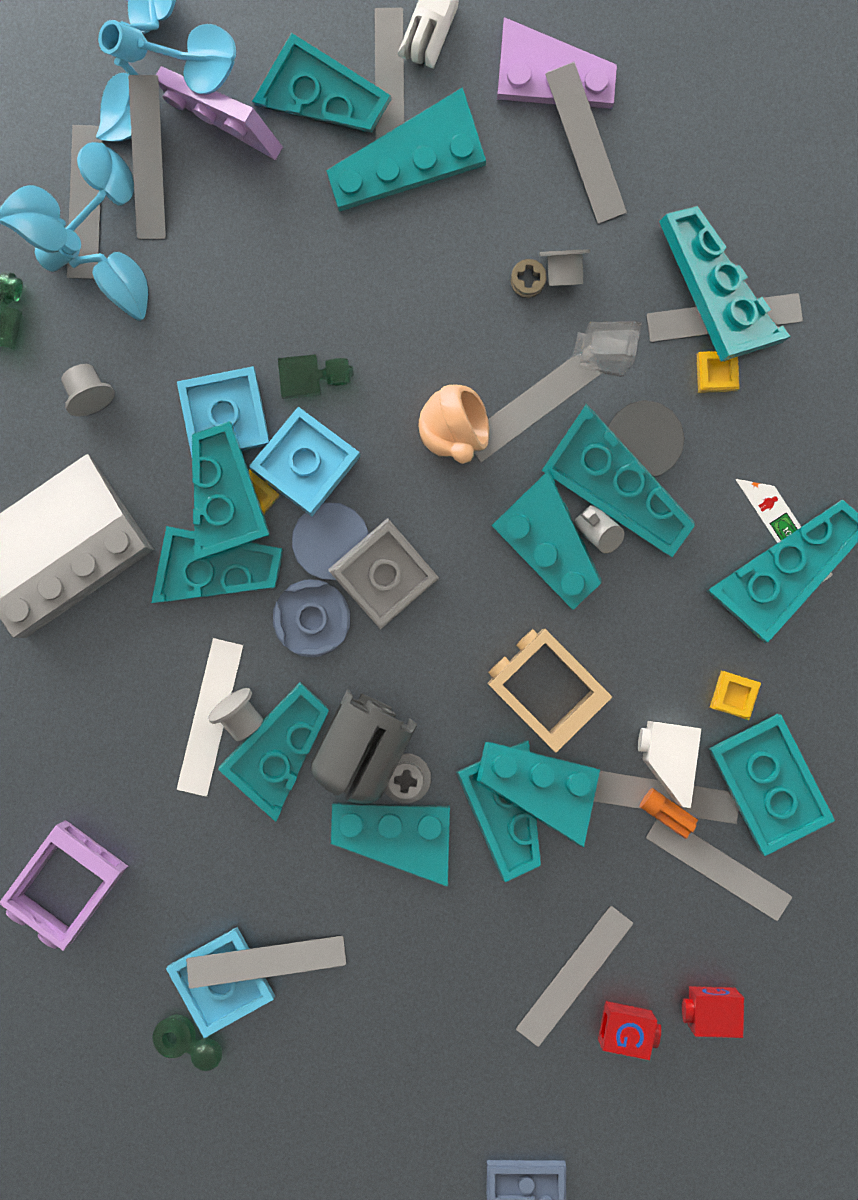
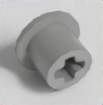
M590 249L539 252L540 256H547L548 286L583 284V254L590 253Z
M90 364L73 366L61 377L63 386L69 396L65 402V408L70 415L87 416L96 413L110 404L114 398L115 391L110 384L102 383L95 368Z
M250 688L240 689L226 697L212 710L208 717L212 724L221 722L235 741L243 740L254 733L262 724L263 718L249 701L252 696Z
M403 753L385 789V793L392 800L402 804L414 803L420 800L428 792L431 784V772L427 763L417 755Z

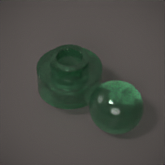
M170 1015L159 1022L154 1029V1047L164 1057L177 1058L184 1053H188L192 1064L201 1071H210L216 1068L222 1059V1049L219 1043L211 1038L195 1039V1028L192 1022L182 1015ZM167 1032L175 1034L177 1038L176 1044H171L167 1040Z

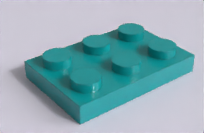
M776 714L708 749L763 856H767L835 821L781 714Z

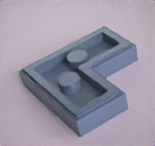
M487 1160V1200H566V1163L560 1160Z

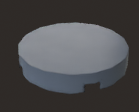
M323 503L312 517L305 512L298 519L293 530L292 549L297 562L307 573L322 580H336L328 569L362 541L369 532L365 521L354 509L341 503Z
M303 580L290 585L280 595L273 609V627L280 642L290 651L301 656L319 657L334 651L345 640L350 629L351 611L346 598L336 587L321 580Z

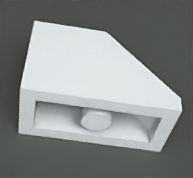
M647 721V729L641 728L638 739V751L643 752V761L676 804L691 808L701 728Z

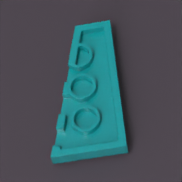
M463 87L326 170L339 212L486 166V158Z
M586 403L541 471L546 473L550 470L553 479L673 557L694 528L695 522Z
M844 500L839 501L706 592L764 643H768L858 543V512Z

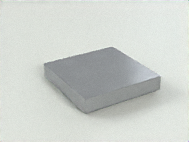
M388 518L328 569L380 629L439 579Z

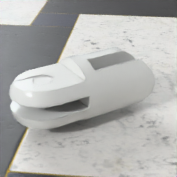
M418 0L399 48L398 56L405 60L411 58L413 62L418 64L425 62L427 67L434 69L458 9L459 0Z

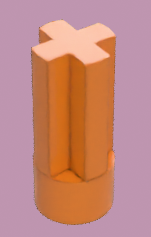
M654 788L647 792L639 807L684 839H687L697 826L698 819Z

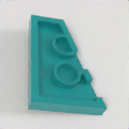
M291 33L253 98L252 103L255 106L372 133L391 102L392 97L376 85Z
M548 470L491 526L573 610L602 583V579L583 539L580 538L565 502H563L556 488L551 472Z
M166 526L151 603L276 588L284 549L249 542L194 561V531Z
M299 682L263 720L260 727L248 736L222 762L218 770L276 822L282 811V806L290 790L293 788L303 762L325 721L329 708L306 686Z
M485 742L477 781L510 803L536 817L546 826L558 831L571 842L584 847L600 769Z
M333 802L331 844L448 887L450 806Z

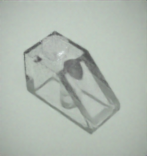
M636 321L589 322L585 333L578 332L573 356L580 357L578 368L624 377L635 361L642 323Z

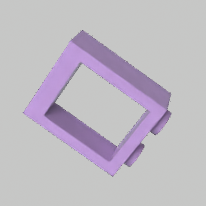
M65 820L53 828L1 899L0 905L7 909L6 914L11 920L20 925L27 924L37 931L38 938L45 945L54 949L60 948L65 950L74 942L128 868V865ZM58 847L104 880L70 927L24 894Z

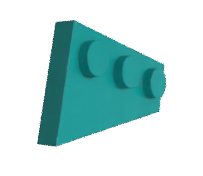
M229 421L192 434L195 546H193V560H199L269 536L270 532L232 422Z
M527 740L512 746V748L530 752V745ZM479 761L457 771L456 774L501 879L507 882L541 866L537 819L477 781L481 763Z

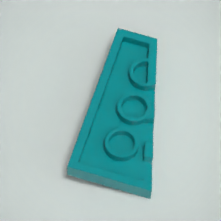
M698 206L668 213L659 221L721 362L781 344L791 337L783 325L778 328L770 318L768 312L771 308L761 296L757 299L744 280L748 276L740 265L736 266L728 259L724 253L726 245Z

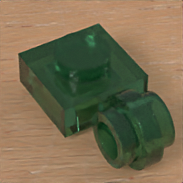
M7 271L0 274V347L14 350L23 312L10 308L8 305L12 301H19L22 295L23 282L20 278H16L14 273Z
M316 354L278 358L282 399L321 396L320 380L327 379L328 386L350 384V377L354 375L353 366L349 365V361L346 358H335L326 360V368L319 369Z

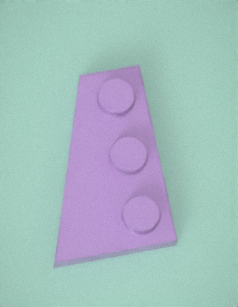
M504 17L497 100L556 104L545 73L575 62L590 107L612 109L617 65Z
M162 66L160 67L156 75H158L159 87L164 92L162 97L167 103L179 110L186 108L206 123L219 127L276 160L283 146L252 107L217 91L205 95L198 94L187 86L184 76Z

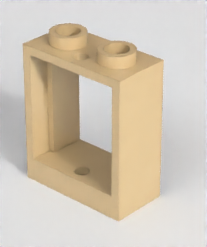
M532 629L516 644L520 651L510 661L504 656L488 672L493 678L487 684L557 753L612 696L546 629H542L538 634ZM544 644L590 690L550 731L503 685Z

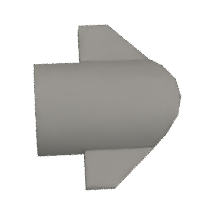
M590 505L573 521L577 531L603 553L614 551L624 539L623 528L594 505Z

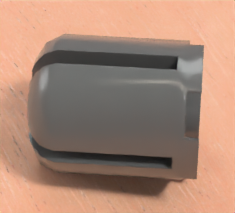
M347 689L311 761V771L318 783L327 791L337 796L344 792L347 794L346 800L356 804L374 803L382 797L417 727V723L410 718L406 725L395 718L396 713L391 710L392 707L362 693L358 700L353 699V695Z

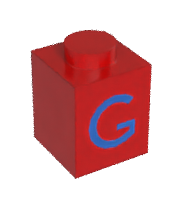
M689 986V999L684 998L682 1001L683 1022L688 1023V1027L695 1037L743 1038L744 997L736 988Z
M605 1001L598 1041L603 1051L650 1060L652 1048L657 1049L660 1044L661 1024H657L658 1020L652 1010Z

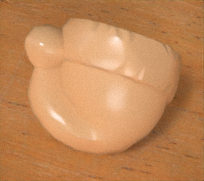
M444 386L430 397L420 413L418 424L420 437L423 444L433 454L452 456L454 460L464 464L472 460L474 451H481L487 448L489 442V421L485 406L479 395L467 386Z

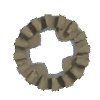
M525 259L520 261L512 271L510 280L512 289L520 297L530 298L537 296L544 288L547 277L546 270L537 260ZM525 269L532 270L533 276L539 277V281H534L531 288L525 287L524 281L518 280L517 277L524 275Z

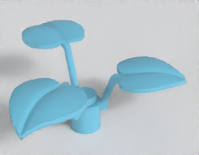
M128 0V16L131 24L123 21L109 20L103 24L99 32L98 42L101 50L106 54L116 57L114 60L115 65L122 67L127 73L116 74L108 81L105 87L100 108V126L96 138L109 142L124 141L132 138L128 76L139 74L128 62L133 63L142 60L148 50L180 60H187L184 66V80L187 86L198 94H211L223 85L234 66L236 46L231 35L223 28L213 24L199 25L188 36V52H181L147 42L143 34L151 30H158L159 21L166 20L171 15L176 0Z
M91 142L80 149L77 164L84 180L91 187L99 191L97 196L66 228L65 220L60 218V207L56 199L46 190L34 185L19 188L4 201L0 208V224L12 229L33 245L37 261L48 271H57L67 263L75 268L80 264L97 262L98 264L93 267L92 273L98 287L125 313L141 321L146 315L148 285L146 277L137 263L120 252H113L108 258L101 253L78 256L81 249V240L74 230L104 200L105 196L116 205L122 206L131 199L134 192V180L131 171L121 156L103 143Z

